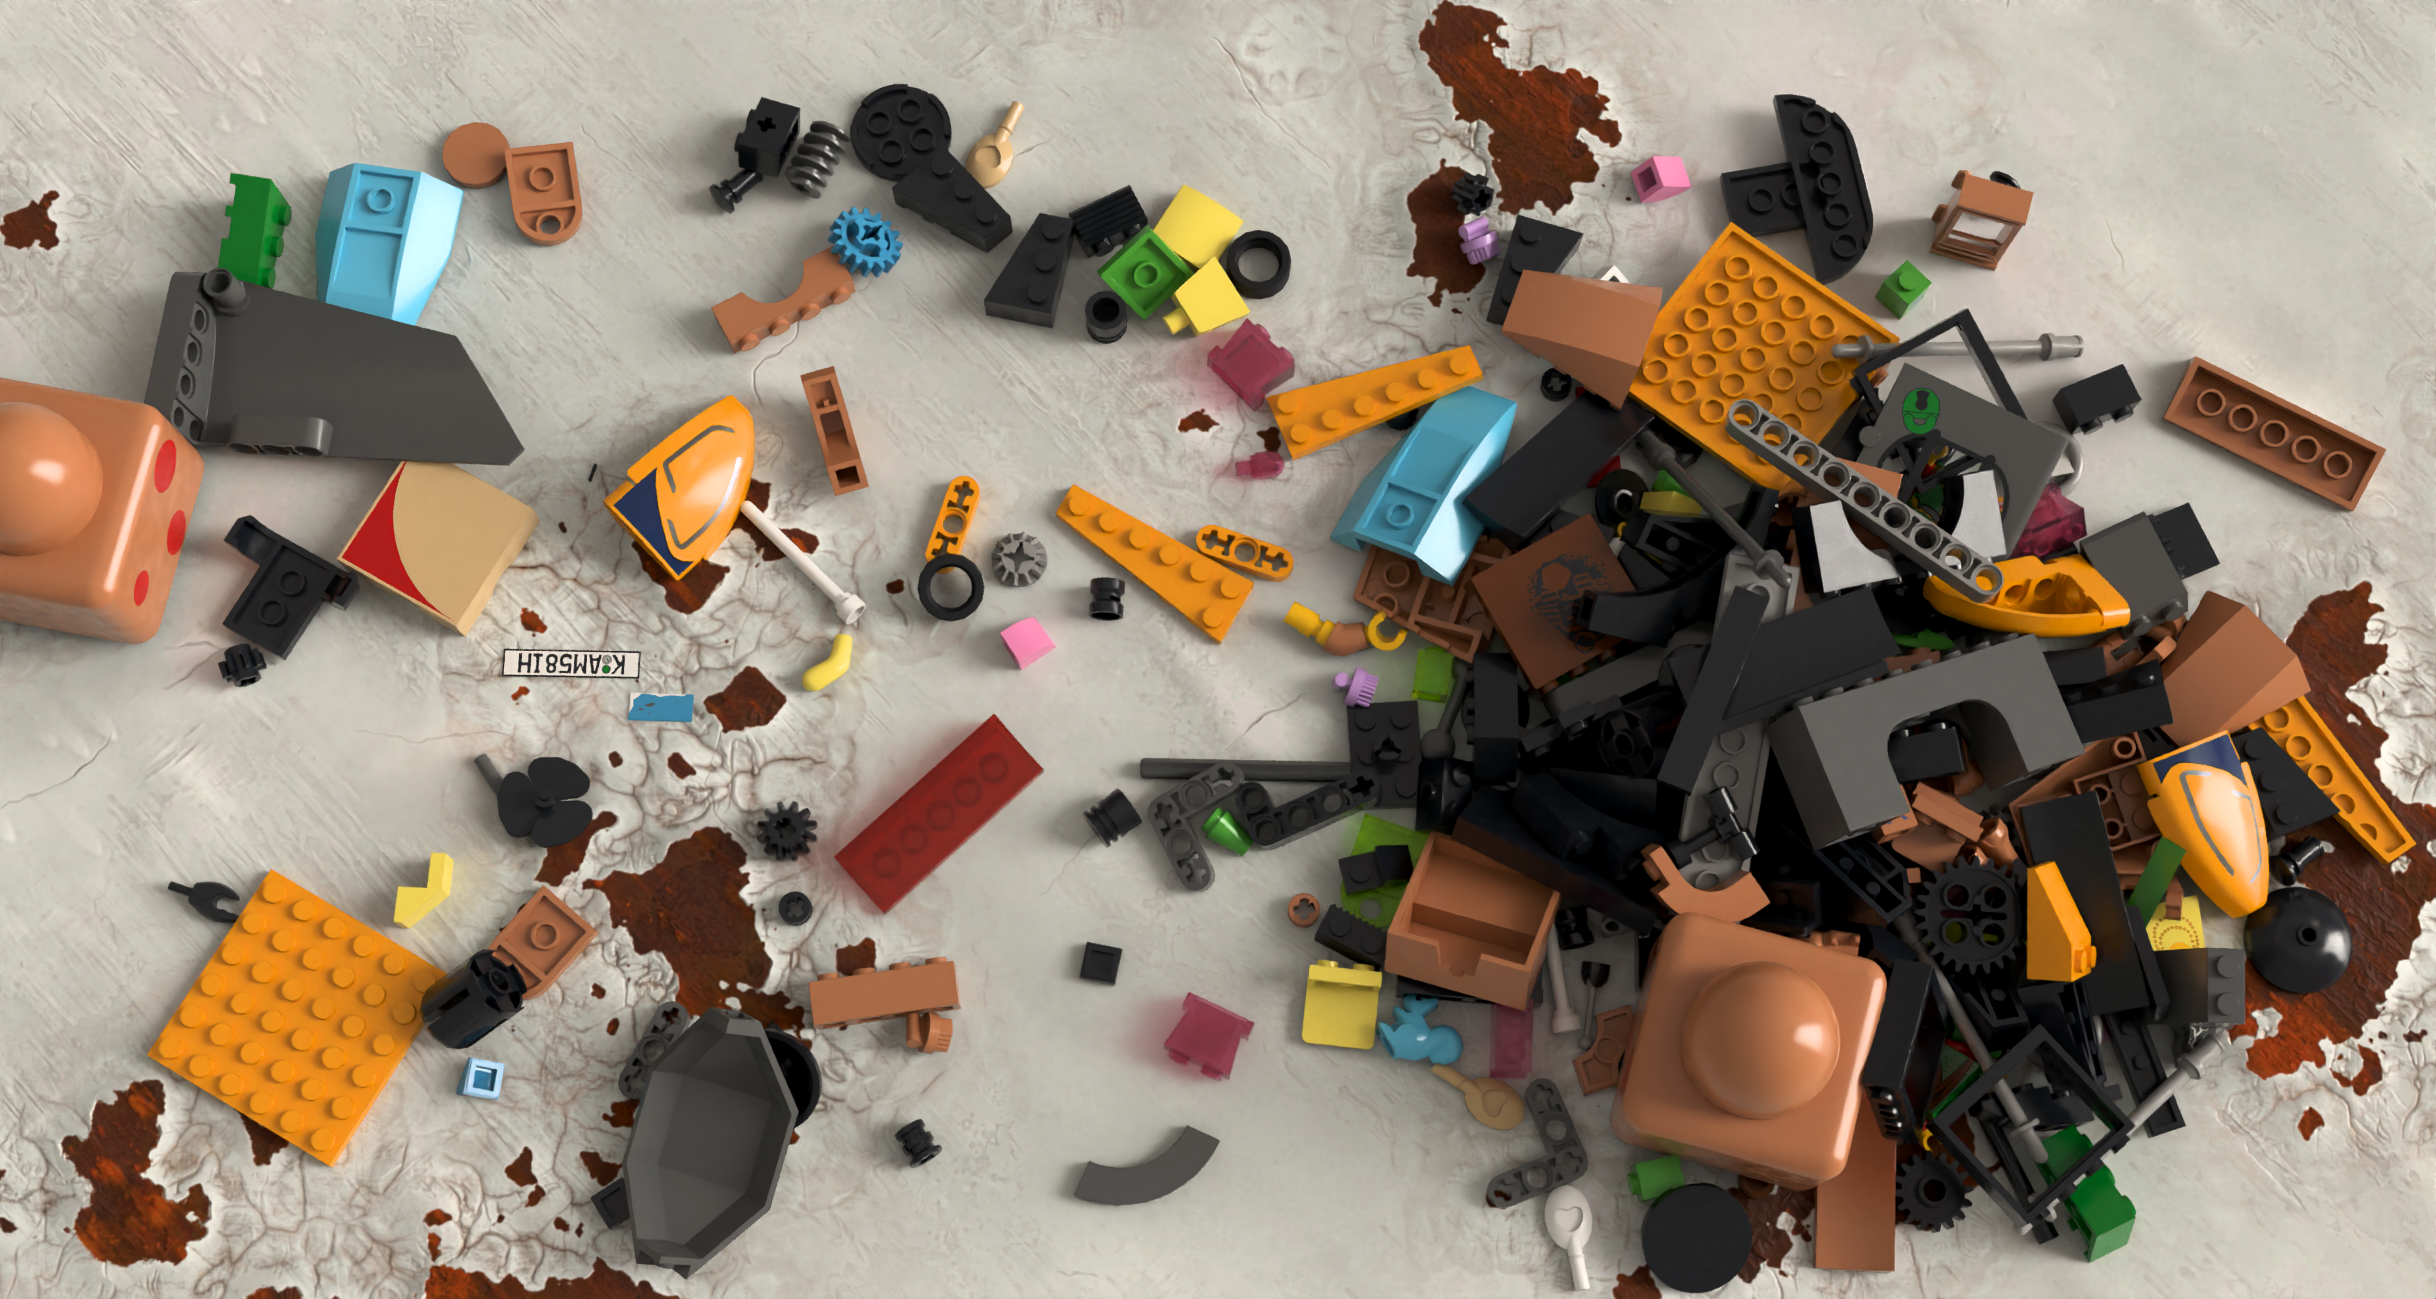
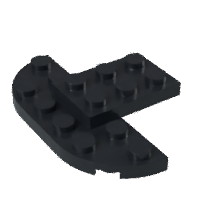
M1793 94L1775 95L1773 105L1787 162L1722 173L1720 182L1729 220L1753 237L1804 229L1816 280L1822 285H1826L1842 278L1858 264L1869 245L1873 232V212L1857 147L1850 129L1837 113L1829 112L1824 107L1816 104V100L1805 96Z

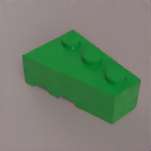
M230 173L229 184L236 186L233 206L226 205L225 216L231 217V225L228 239L222 238L218 268L227 269L239 280L272 289L276 280L274 269L276 259L281 257L284 248L282 238L284 228L290 224L292 217L291 207L272 179Z
M2072 1125L2042 1140L2041 1143L2048 1153V1159L2042 1164L2037 1163L2035 1160L2034 1162L2047 1186H2049L2086 1153L2093 1144L2087 1135H2081L2075 1125ZM2105 1164L2091 1177H2085L2077 1185L2078 1189L2062 1202L2072 1217L2066 1221L2071 1231L2079 1229L2089 1248L2088 1251L2084 1252L2088 1263L2127 1245L2136 1219V1210L2133 1203L2126 1195L2121 1196L2114 1185L2115 1178Z

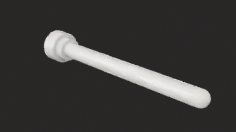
M743 501L741 503V512L835 603L834 608L837 610L836 614L848 625L862 615L867 605L856 594L844 593L752 502Z
M1554 921L1547 940L1546 957L1556 1011L1553 1012L1554 1019H1551L1553 1034L1581 1030L1582 1027L1580 1016L1576 1015L1575 1009L1570 1007Z

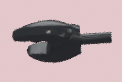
M171 881L168 886V890L188 896V903L200 915L209 920L221 923H235L239 917L228 913L224 909L217 908V902L221 898L240 901L239 895L225 884L204 881L197 882L193 888Z

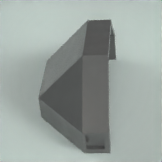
M710 1007L650 1065L622 1161L636 1264L656 1265L661 1268L673 1269L686 1280L770 1210L799 1112L761 1022L743 1011Z

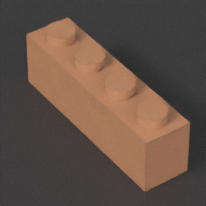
M946 957L926 959L925 965L911 967L910 962L895 963L889 965V970L875 972V968L872 967L860 968L853 971V976L840 978L839 973H826L818 975L817 981L809 982L813 1024L817 1030L904 1018L910 1013L923 1015L925 1012L938 1013L961 1009L956 966L954 961L947 962Z

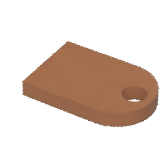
M573 142L504 149L513 216L520 233L531 242L545 246L558 245L572 238L581 225L583 215ZM547 220H554L560 225V229L555 234H545L540 227Z
M543 885L492 941L488 949L495 950L496 952L492 956L500 959L506 966H510L513 963L517 967L527 987V992L522 995V1000L525 1001L544 994L599 933Z

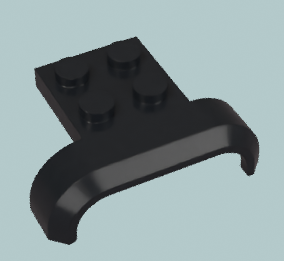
M251 515L238 518L224 539L230 547L260 567L222 624L229 630L283 660L287 659L323 602L346 611L360 590L358 577L354 572L350 571L348 573L270 530Z

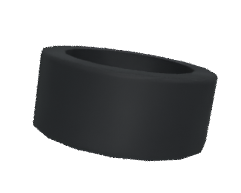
M1255 230L1246 232L1235 239L1228 250L1226 271L1237 292L1247 298L1264 299L1280 292L1288 282L1291 256L1288 246L1280 237L1269 231ZM1253 248H1263L1273 252L1279 263L1276 275L1270 280L1262 282L1247 279L1241 274L1239 269V259L1242 254Z
M949 553L937 556L925 565L919 576L917 590L920 602L928 613L940 620L956 621L965 619L976 611L983 599L985 587L982 574L974 562L963 555ZM950 566L965 571L972 584L971 595L968 600L961 606L954 608L943 607L938 604L930 591L931 579L935 573L942 568Z

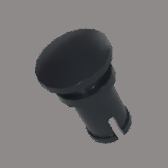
M742 169L730 180L724 179L720 183L721 187L714 184L711 185L709 191L715 202L724 211L731 214L735 211L733 203L738 204L742 201V195L761 182L763 176L761 173Z
M2309 835L2290 851L2284 850L2279 855L2270 856L2268 858L2269 872L2278 883L2290 887L2295 884L2296 877L2303 873L2306 865L2324 854V847L2316 837Z

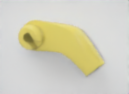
M837 634L827 660L806 670L802 677V685L806 690L811 692L819 691L840 678L848 670L853 640L851 636Z

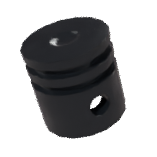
M1102 291L1091 296L1086 303L1087 331L1091 338L1099 343H1115L1126 332V306L1119 295L1110 291Z
M1118 788L1105 799L1097 802V808L1094 805L1090 807V813L1088 811L1083 812L1088 825L1107 848L1111 846V841L1114 843L1118 841L1117 836L1124 837L1130 830L1142 824L1137 811Z

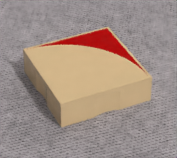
M401 461L337 557V560L347 571L354 572L359 578L390 595H395L409 601L423 614L465 637L491 598L500 576L515 561L541 520L531 507L452 463Z

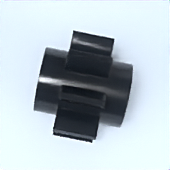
M1465 173L1464 178L1455 182L1451 200L1459 203L1456 210L1465 215L1472 213L1480 216L1481 211L1490 207L1494 189L1486 186L1489 178L1480 174L1474 176L1470 173Z
M239 644L228 648L224 652L226 661L218 663L223 679H226L227 683L233 681L236 687H246L258 682L261 679L259 670L267 668L262 652H259L258 648L252 650L249 644Z

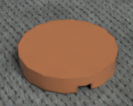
M473 122L465 124L453 131L444 143L442 152L444 167L455 181L466 188L481 189L497 183L499 181L498 178L503 173L506 174L507 167L504 149H508L510 146L501 131L488 123Z

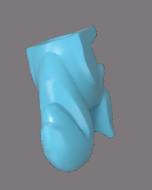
M1407 995L1403 999L1404 1011L1398 1006L1393 1007L1392 1015L1396 1021L1395 1024L1391 1026L1385 1022L1377 1024L1379 1029L1376 1030V1034L1391 1058L1395 1060L1403 1058L1418 1061L1429 1057L1433 1064L1441 1063L1442 1065H1447L1459 1059L1463 1051V1041L1457 1030L1447 1025H1439L1430 1029L1424 1020L1437 1008L1439 1002L1437 998L1427 999L1419 995Z

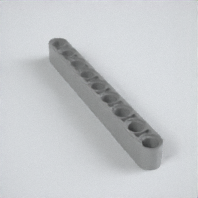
M1740 399L1731 405L1725 419V429L1733 439L1824 501L1841 500L1846 516L1976 603H1986L1993 599L2000 591L2004 583L2003 573L1986 558L1749 399ZM1745 414L1750 418L1751 424L1742 426L1734 420L1733 416ZM1766 434L1777 435L1780 438L1781 444L1771 446L1765 442L1763 436ZM1804 454L1810 459L1811 465L1800 466L1795 462L1793 456ZM1833 474L1840 479L1841 485L1837 487L1829 486L1824 481L1823 476ZM1858 494L1867 496L1871 506H1858L1854 501V496ZM1884 516H1896L1901 522V527L1892 528L1885 523ZM1923 535L1927 537L1931 542V548L1923 549L1919 547L1915 542V536ZM1945 557H1957L1962 564V568H1950L1945 562ZM1983 576L1988 578L1992 584V589H1981L1976 583V577Z

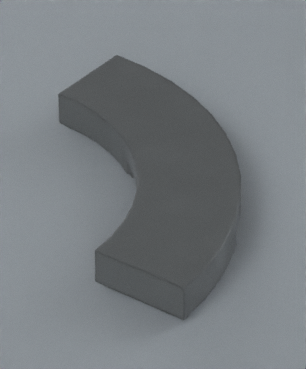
M1187 1125L1182 1135L1170 1149L1147 1163L1132 1167L1116 1168L1089 1161L1074 1196L1090 1202L1113 1206L1147 1203L1171 1194L1194 1178L1210 1160L1220 1140Z

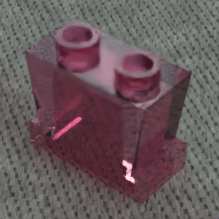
M1246 318L1223 349L1217 345L1207 354V366L1256 412L1265 403L1266 394L1294 377L1295 360L1288 350L1284 347L1278 348L1270 341L1271 337L1262 325L1258 323L1254 325Z
M2055 482L2047 484L2015 549L2021 557L2036 556L2039 558L2087 536L2084 508L2064 497L2061 488Z
M1188 992L1182 1005V1010L1186 1011V1013L1164 1043V1049L1169 1051L1167 1057L1187 1066L1189 1061L1202 1067L1200 1073L1213 1080L1220 1081L1222 1077L1229 1080L1240 1040L1243 1038L1248 1041L1255 1023Z
M1529 999L1525 1011L1499 1003L1491 1005L1489 1077L1525 1080L1527 1072L1532 1073L1533 999Z

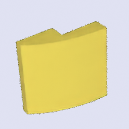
M1184 184L1152 230L1184 263L1197 272L1213 257L1219 260L1244 221L1211 198Z

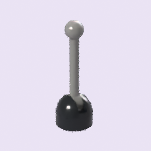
M1582 961L1581 979L1589 987L1584 1032L1578 1042L1579 1046L1584 1050L1590 1049L1593 1045L1590 1035L1596 990L1603 987L1608 981L1611 965Z

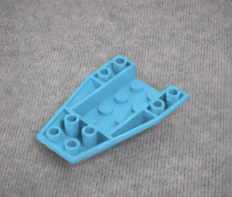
M352 163L331 171L315 233L317 301L416 325L451 256L464 191L418 171Z
M1471 386L1437 399L1363 479L1330 536L1331 541L1358 551H1362L1366 542L1416 560L1422 575L1453 586L1486 527L1462 502L1467 495L1502 465L1517 403Z

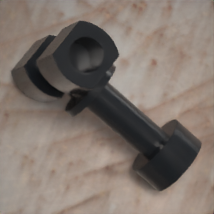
M1719 786L1702 796L1713 815L1712 818L1708 819L1709 828L1684 842L1676 837L1664 844L1665 852L1677 870L1692 863L1690 855L1716 840L1721 845L1728 843L1737 861H1744L1761 851L1749 828L1741 827L1734 814L1738 807L1726 786Z

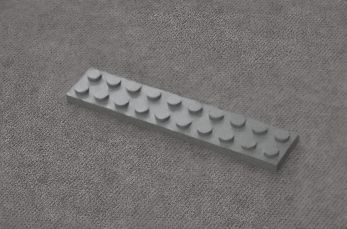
M1727 555L1712 642L1736 585L1770 598L1760 625L1792 614L1800 568L1783 565L1782 568L1790 575L1792 583L1787 588H1781L1772 578L1761 580L1753 572L1755 561L1752 558ZM1774 715L1714 737L1691 796L1685 795L1678 838L1682 842L1709 828L1708 819L1712 818L1713 815L1702 796L1719 786L1727 787L1738 807L1734 814L1741 827L1749 828L1755 838L1770 749V742L1764 728L1774 722ZM1716 840L1690 855L1692 863L1678 871L1685 881L1694 888H1710L1718 885L1739 869L1749 872L1751 857L1744 861H1737L1728 843L1721 845ZM1666 908L1665 914L1677 915Z

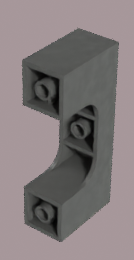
M2015 632L1998 639L1997 644L1990 645V642L1986 641L1969 648V652L1965 654L1957 650L1940 658L1941 661L1936 663L1928 659L1913 665L1911 670L1903 672L1902 668L1893 670L1881 676L1882 680L1874 682L1873 678L1864 679L1855 683L1852 686L1853 689L1844 691L1843 687H1839L1822 694L1823 698L1815 701L1813 696L1801 699L1792 704V709L1775 714L1776 721L1765 727L1764 730L1814 851L1872 832L1911 812L1888 757L1887 743L1892 732L1933 720L1944 721L1955 726L1968 740L1990 792L2047 773L2085 754L2086 752L2035 634L2032 633L2019 637V634Z

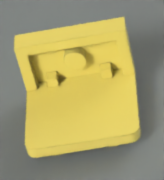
M1318 960L1317 965H1310L1307 977L1302 1040L1307 1044L1362 1050L1371 1049L1374 1045L1382 972H1375L1374 966L1366 964H1354L1353 969L1338 968V962L1329 960Z

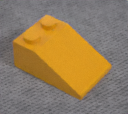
M2047 861L2027 868V979L2072 982L2091 973V968H2094L2096 964V948L2091 946V935L2055 861Z

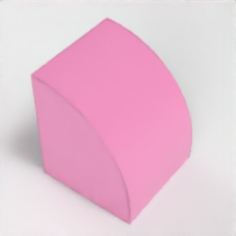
M1652 156L1630 172L1641 202L1661 201L1691 188L1681 157Z
M1035 617L1021 620L1000 632L1003 645L1021 670L1056 648Z

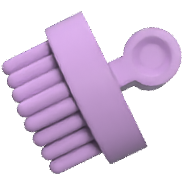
M1480 217L1459 227V235L1464 239V242L1460 243L1463 254H1467L1470 264L1473 265L1501 253L1497 244L1499 240L1495 230L1489 231V222L1485 217Z
M1356 667L1351 679H1349L1346 673H1338L1332 680V687L1335 690H1347L1343 704L1354 707L1356 704L1368 708L1379 678L1368 674L1367 670Z

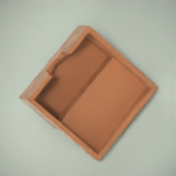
M1431 830L1388 929L1384 971L1525 1011L1545 960L1547 940L1564 895L1452 840L1450 835Z

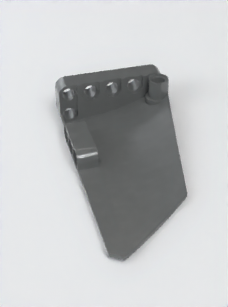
M221 267L209 271V273L175 272L171 277L144 404L151 405L159 410L192 446L228 447L236 452L257 455L509 466L525 451L484 379L455 335L256 285L237 279L230 271Z

